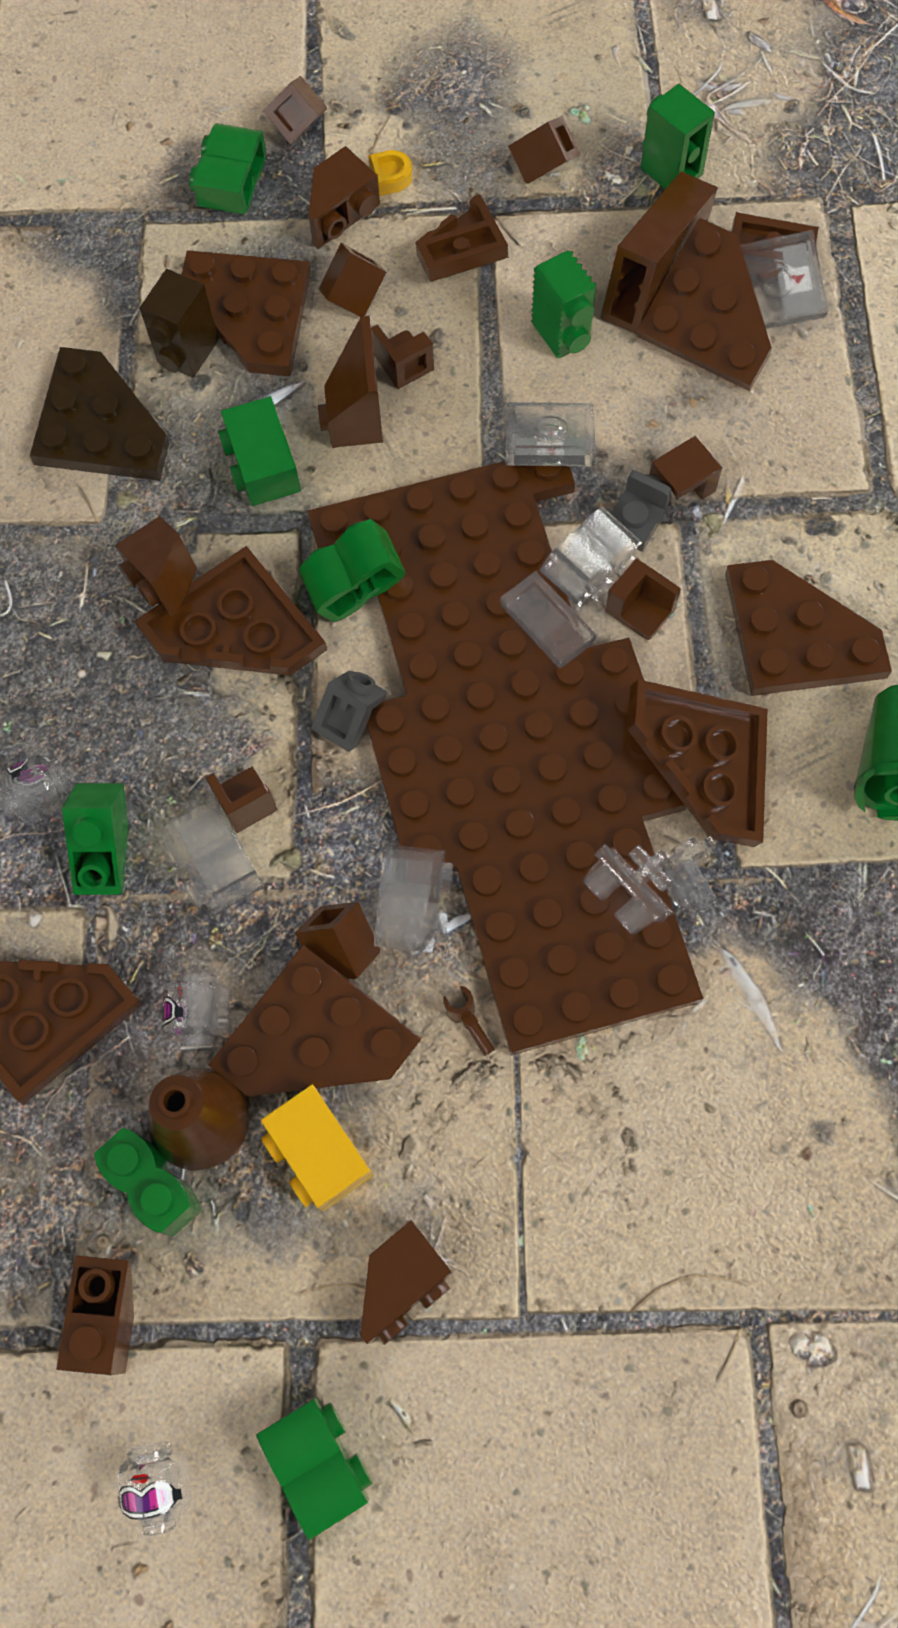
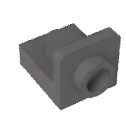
M632 470L627 478L626 489L604 524L603 533L643 552L667 512L672 489L656 476L644 475L636 470Z
M347 671L328 682L311 729L350 752L358 746L373 708L384 702L387 691L377 686L370 676L361 672Z

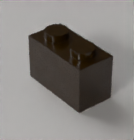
M166 268L139 309L157 362L169 372H181L194 378L219 341L204 284Z

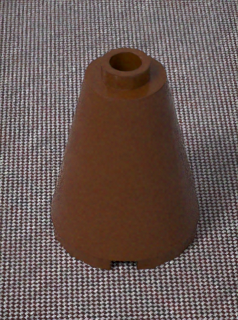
M187 1069L163 1079L153 1089L149 1100L148 1132L154 1147L170 1164L190 1171L208 1169L230 1160L243 1145L250 1126L246 1098L227 1078L217 1073L214 1069Z

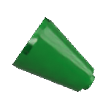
M898 685L886 688L874 699L854 785V799L861 810L865 812L866 805L877 810V818L898 821Z

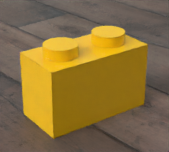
M313 1084L261 1119V1122L268 1131L267 1134L261 1137V1140L277 1164L286 1159L296 1174L294 1178L289 1180V1183L305 1207L314 1202L316 1207L324 1212L374 1176Z

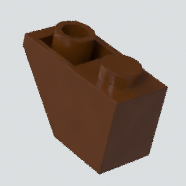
M344 146L314 168L308 216L313 245L317 249L329 241L337 239L344 230L362 217L369 216L380 205L378 175L347 146Z
M159 516L117 543L115 547L124 560L118 567L133 588H138L143 598L151 607L159 604L172 617L179 612L197 567L179 534Z
M412 1220L369 1255L360 1336L366 1344H371L379 1338L382 1344L386 1345L409 1325L404 1318L408 1311L419 1302H421L425 1309H428L451 1289L445 1280L453 1274Z
M75 1255L56 1370L101 1375L126 1373L134 1322L130 1260Z

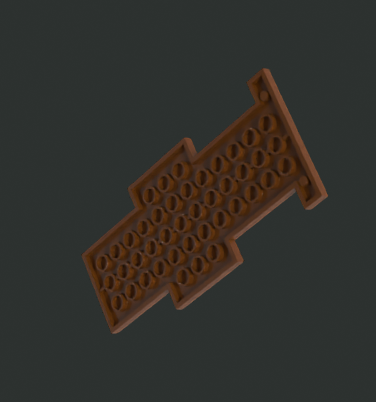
M511 459L307 511L317 549L334 545L350 525L372 519L387 531L406 572L405 576L396 585L377 595L406 696L384 701L374 707L367 722V728L410 883L415 884L444 875L458 873L510 1056L699 1004L702 1002L703 996L644 821L685 811L686 806L627 730L630 686L638 679L644 680L629 637L585 649L536 504L539 501L574 493L575 481L570 466L512 464ZM530 593L543 596L549 606L545 618L538 622L523 620L517 613V603L522 596ZM530 595L521 600L519 612L528 620H537L545 614L546 604L542 598ZM542 601L544 603L542 605H539L537 603L535 606H533L531 609L527 611L529 615L527 617L524 616V611L526 610V608H528L534 602Z

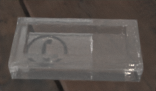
M536 571L500 597V605L560 669L596 642V633Z

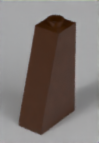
M680 171L618 245L600 316L601 319L637 335V328L699 217L706 221L709 220L718 190L717 186Z

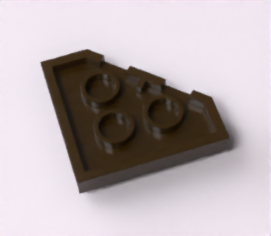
M60 347L29 455L35 466L160 481L169 448L166 433L102 352Z

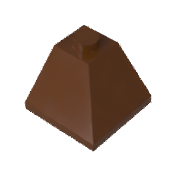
M370 316L360 317L324 385L326 404H318L320 430L329 431L332 448L383 443Z

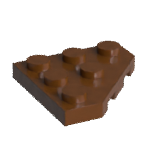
M699 217L637 328V337L750 391L771 355L772 347L738 235Z
M187 250L181 275L204 284L216 331L221 341L232 348L238 355L240 363L249 373L291 377L311 275L309 261Z
M247 546L191 582L179 612L172 617L160 605H157L134 621L138 630L163 662L291 676L327 651L324 639Z
M774 560L727 566L725 577L751 696L881 680L889 677L892 669L882 629Z
M638 679L630 686L627 730L710 839L749 847H756L763 843L768 709Z
M303 945L208 1065L217 1073L227 1078L247 1097L304 1090L312 1084L315 1088L389 1080L422 1038L310 948Z
M0 961V1080L17 1102L24 1105L143 1004L108 964L88 963V965H70L53 961Z

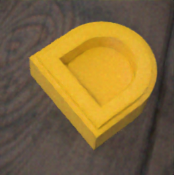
M388 150L367 155L369 168L378 175L379 196L400 192L411 184L413 178L412 162L405 153L397 150Z

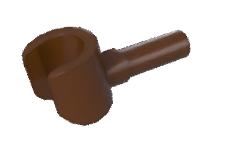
M460 986L461 993L467 1004L461 1009L452 1008L449 1005L448 999L444 996L443 1003L447 1015L452 1021L463 1023L483 1055L486 1056L495 1049L474 1015L475 1003L471 991L464 986Z

